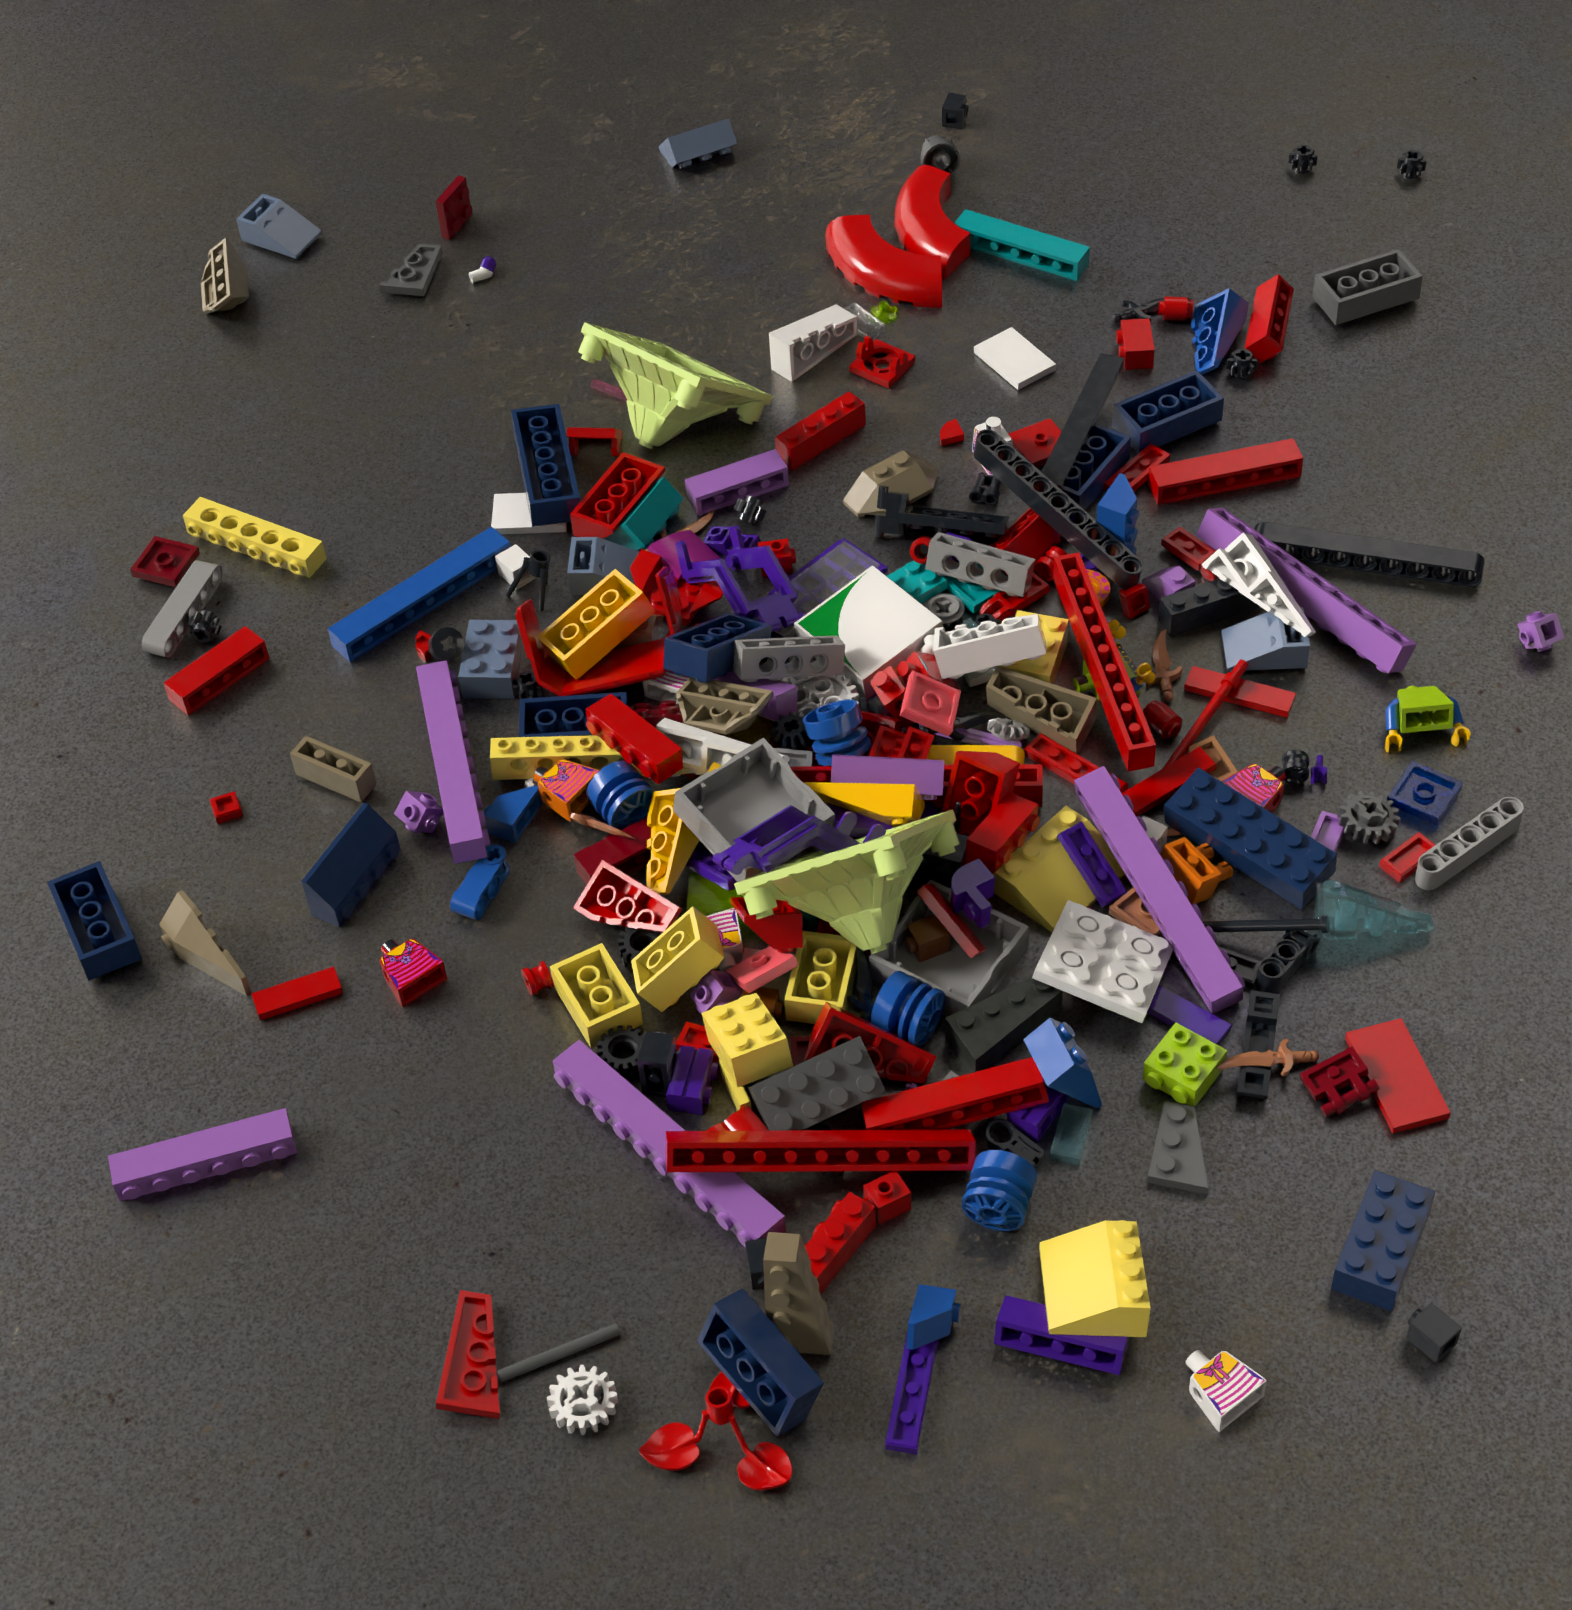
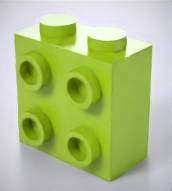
M1175 1023L1145 1060L1142 1080L1150 1087L1160 1089L1171 1095L1177 1102L1195 1107L1224 1070L1217 1069V1066L1226 1060L1227 1050Z

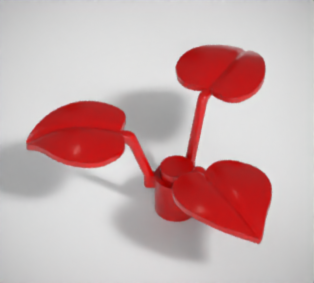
M722 1371L713 1380L709 1391L706 1393L707 1410L702 1411V1420L695 1436L693 1430L688 1425L679 1422L669 1423L656 1430L648 1441L639 1448L641 1456L653 1466L669 1471L682 1470L698 1460L700 1452L696 1443L701 1441L707 1421L710 1419L717 1425H725L730 1422L743 1452L747 1455V1457L740 1460L737 1466L738 1478L742 1484L753 1490H768L786 1485L792 1477L790 1459L786 1452L778 1445L770 1442H761L754 1448L753 1452L748 1448L736 1422L733 1406L745 1409L751 1407V1405Z

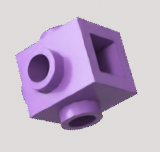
M1542 611L1528 614L1526 616L1527 620L1517 624L1520 631L1519 637L1525 649L1537 648L1538 652L1552 648L1553 643L1565 638L1556 613L1542 614Z
M405 791L394 814L413 833H433L439 824L443 808L436 803L437 799L428 793Z
M710 970L701 978L697 986L690 993V996L696 1004V1009L702 1014L715 1006L737 1000L743 992L729 973Z

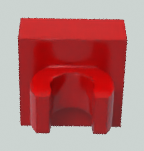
M1138 583L1127 590H1119L1125 617L1131 619L1151 608L1146 585Z

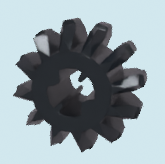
M790 710L788 716L780 714L779 721H773L770 736L775 748L808 751V747H812L815 740L808 737L803 723L805 715L802 711L794 715Z

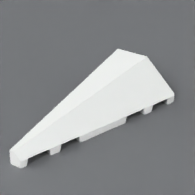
M1243 532L1227 548H1219L1201 564L1221 580L1239 590L1244 596L1280 618L1285 624L1296 629L1304 637H1309L1316 633L1253 535Z
M664 718L656 725V729L682 748L683 769L672 775V777L696 773V775L705 774L713 762L723 766L734 755L751 746V744Z

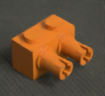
M1186 837L1164 845L1160 854L1163 860L1168 859L1171 863L1175 880L1177 882L1182 881L1188 892L1187 899L1190 904H1197L1211 898L1218 882L1229 879L1233 875V869L1230 865L1227 866V862L1223 861L1214 866L1209 861L1214 858V850L1212 847H1209L1208 843L1195 847Z

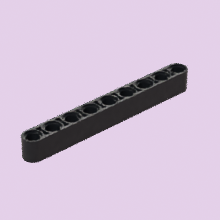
M990 429L981 430L977 434L973 455L980 464L1120 588L1127 590L1138 584L1143 569V562L999 434Z
M1260 522L1254 527V530L1298 561L1466 587L1479 585L1483 577L1485 560L1482 555L1476 552L1270 522Z

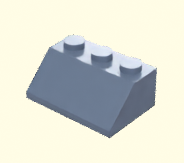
M728 118L669 137L659 146V150L672 168L679 166L682 169L692 165L691 161L697 159L700 162L712 159L711 155L719 153L720 156L731 153L732 148L737 145V141Z

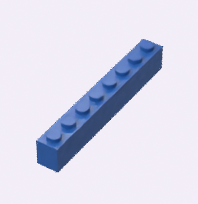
M493 527L486 529L327 628L332 647L349 662L355 660L496 571L498 568L495 556L510 548V541Z

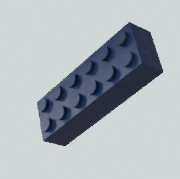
M553 404L511 410L513 434L532 527L571 522L570 513L580 503V496L560 405Z
M1199 767L1164 805V819L1167 825L1199 845L1208 843L1209 847L1213 848L1214 855L1301 910L1305 908L1336 872L1337 853Z

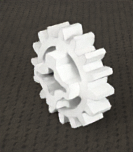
M580 1365L579 1372L574 1373L572 1368H568L567 1377L558 1374L556 1376L558 1385L549 1386L551 1395L547 1396V1402L550 1407V1416L552 1419L556 1418L559 1428L567 1424V1430L570 1434L574 1432L575 1428L580 1429L581 1435H585L586 1428L589 1427L594 1432H598L597 1424L601 1422L604 1425H608L607 1414H616L614 1404L618 1403L617 1392H615L614 1381H609L607 1372L598 1375L596 1366H593L590 1372L585 1370L584 1365ZM603 1392L604 1398L600 1405L598 1401L601 1399L600 1394ZM564 1395H566L567 1398L564 1400L565 1405L562 1407V1399Z

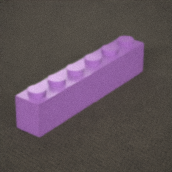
M284 1108L109 1155L108 1160L112 1185L119 1201L136 1199L141 1195L156 1191H165L174 1186L195 1183L200 1179L211 1176L224 1175L244 1167H254L266 1161L283 1159L298 1152L287 1110Z

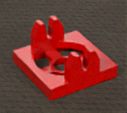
M865 336L864 343L861 341L858 343L856 350L857 358L849 365V372L889 389L916 362L915 355L878 339L873 341L871 337ZM879 352L887 354L885 358L876 359L872 357L873 354ZM865 362L873 365L872 371L865 367ZM880 363H886L889 365L885 369H880L876 367V365Z
M568 427L567 437H569L570 455H578L579 439H611L612 456H620L623 431L616 428Z

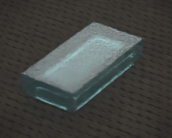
M1063 1104L1050 1151V1159L1080 1165L1093 1117V1109Z

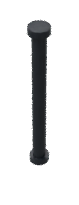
M1322 915L1318 919L1202 921L1204 926L1209 925L1213 932L1321 930L1322 933H1329L1330 930L1328 915Z

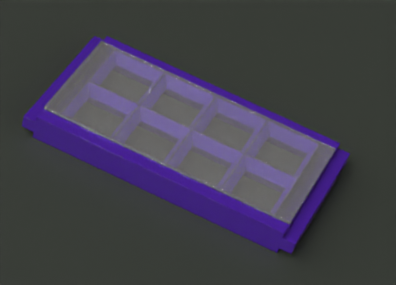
M845 538L840 539L789 577L798 594V598L793 605L798 613L802 612L806 615L872 565L883 574L888 571V567ZM776 589L771 590L767 596L777 594Z

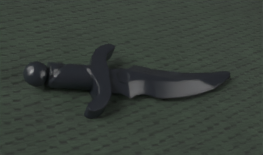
M1164 298L1141 303L1139 306L1132 301L1124 300L1122 306L1129 309L1112 315L1111 319L1114 323H1118L1121 320H1128L1130 318H1150L1151 322L1152 317L1145 313L1158 311L1159 301H1164Z
M985 711L966 712L963 715H956L953 732L949 737L961 741L964 735L956 730L957 728L969 729L988 723L991 719L1010 718ZM923 725L919 729L929 734L939 733Z
M856 946L858 959L856 988L859 993L860 1002L854 995L847 996V1001L850 1007L860 1014V1018L871 1023V1014L874 1006L872 1005L874 997L871 991L873 985L872 973L865 950L862 951Z

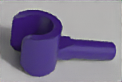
M1322 755L1317 756L1316 766L1311 767V784H1314L1315 781H1322L1324 785L1327 784V767L1323 766L1324 757Z

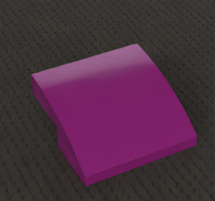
M691 530L668 535L649 545L648 548L650 552L662 556V564L668 566L669 571L673 570L674 576L678 580L685 579L682 577L676 551V542L685 541L690 561L721 559Z

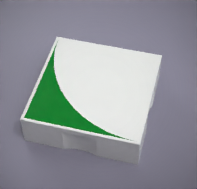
M873 565L794 623L797 637L837 635L845 644L844 680L850 678L852 685H856L859 695L867 699L876 693L870 681L877 672L883 671L889 666L897 670L900 662L906 661L913 652L920 651L921 647L925 645L923 640L927 635H934L935 628L943 627L941 619Z

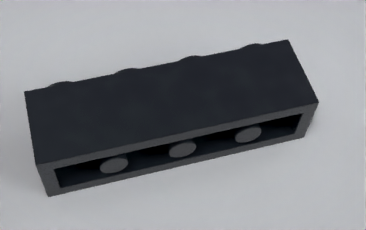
M1217 579L1161 597L1159 621L1164 629L1167 630L1168 635L1172 637L1260 608L1261 606L1244 596L1230 584Z

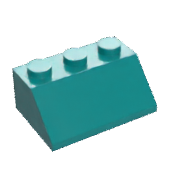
M665 477L657 480L616 531L604 539L636 551L639 549L645 550L654 542L652 537L665 529L667 526L666 520L678 513L680 510L678 506L684 498Z

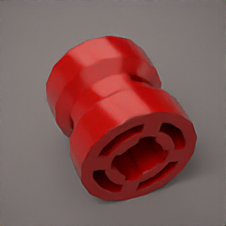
M1051 547L1045 553V557H1040L1035 562V572L1044 581H1053L1054 557L1067 555V553L1059 547Z

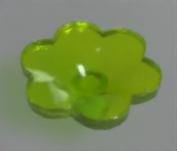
M880 301L879 306L871 307L869 317L871 321H877L882 325L897 319L898 309L895 306H890L887 301Z

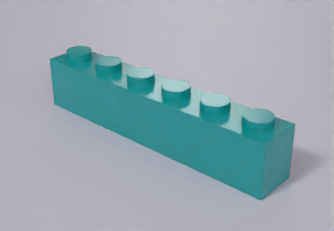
M967 209L963 211L954 223L970 232V248L1074 281H1078L1089 266V246Z

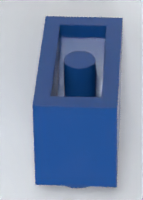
M534 785L497 796L494 802L487 806L484 811L488 833L516 843L543 805L538 786Z
M918 1285L908 1322L907 1349L914 1350L950 1335L953 1322H959L961 1304L956 1303L955 1289Z

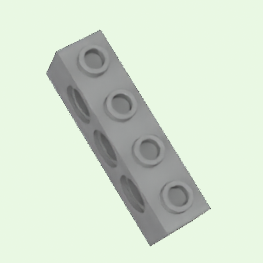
M938 532L930 540L925 569L933 571L939 576L948 575L964 583L973 582L982 585L985 589H997L1006 592L1010 596L1023 597L1031 587L1036 559ZM952 556L956 557L959 560V563L955 562L952 559ZM976 563L982 565L984 570L978 568ZM1000 570L1005 571L1008 574V577L1004 576Z
M837 635L735 640L733 671L745 682H756L757 679L766 678L772 681H781L786 677H793L799 680L808 679V676L833 678L834 675H843L845 644ZM818 655L817 660L810 663L811 659ZM793 656L791 662L785 664L786 659ZM768 657L767 661L764 664L759 665L760 661L763 658Z

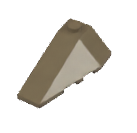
M183 889L177 892L159 924L163 933L160 940L166 950H173L181 960L246 996L250 995L251 990L245 974L228 950H223L212 928L207 929L204 921L201 919L202 913Z

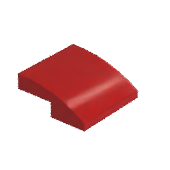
M880 725L869 756L926 759L935 735L910 726L907 733L904 734Z

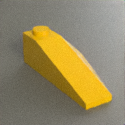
M804 782L823 802L892 825V827L920 820L925 808V802L915 784Z
M680 788L654 791L647 816V826L651 827V838L647 840V848L651 850V860L647 864V887L659 895L670 894L699 842L696 835L673 811L675 792Z

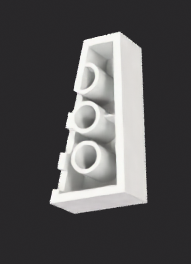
M836 304L770 332L771 370L793 382L857 335V316Z
M1035 614L1006 618L1002 621V624L998 625L992 621H984L976 628L968 629L966 624L956 625L954 631L945 632L944 627L935 628L933 652L941 678L956 679L966 673L987 671L990 667L1010 666L1019 660L1038 659L1046 654V640L1039 616Z

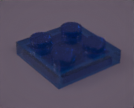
M1412 760L1387 796V801L1392 800L1393 807L1437 826L1462 790L1463 782Z

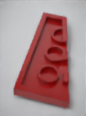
M460 1290L437 1395L436 1409L496 1419L500 1417L492 1299L489 1294Z

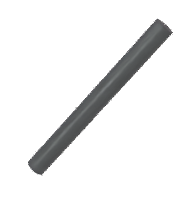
M616 1323L497 1370L500 1381L502 1383L620 1335L619 1328Z

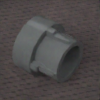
M940 135L931 136L928 139L925 138L920 156L922 165L936 167L951 173V176L955 174L960 166L961 159L953 141ZM944 155L942 158L936 159L938 156Z

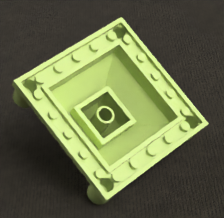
M584 322L581 332L584 334V338L578 351L582 354L581 359L595 364L596 360L601 361L604 355L611 363L610 367L627 398V407L634 435L640 439L639 444L652 449L653 446H661L687 429L690 424L725 412L727 408H738L736 413L740 415L739 420L752 425L753 421H759L764 406L770 405L773 399L772 395L663 343Z
M946 811L888 829L884 836L863 843L865 837L855 839L861 844L827 854L819 850L800 856L777 866L768 873L763 871L734 883L737 895L744 897L749 915L755 914L757 919L774 914L772 909L777 907L776 900L787 901L788 905L829 922L830 926L862 951L869 949L870 953L874 954L886 950V944L891 942L894 936L903 901L902 896L923 860L922 855L931 848L932 853L938 852L939 856H944L955 852L954 846L959 845L953 825L956 821L954 811Z

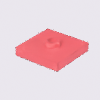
M913 670L908 677L900 716L949 737L953 732L961 691Z
M768 946L727 969L726 972L730 974L738 986L751 993L797 967L799 964L795 956L790 952L781 953L777 949Z

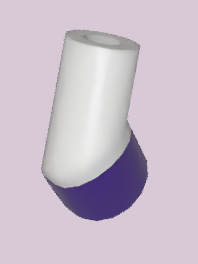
M486 256L482 260L480 269L469 272L471 282L476 283L492 277L496 268L495 259L491 256Z

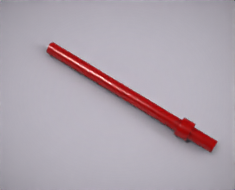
M1240 659L1233 670L1224 676L1221 681V687L1164 767L1186 755L1189 746L1193 745L1230 691L1236 689L1240 683V677L1249 666L1245 660Z

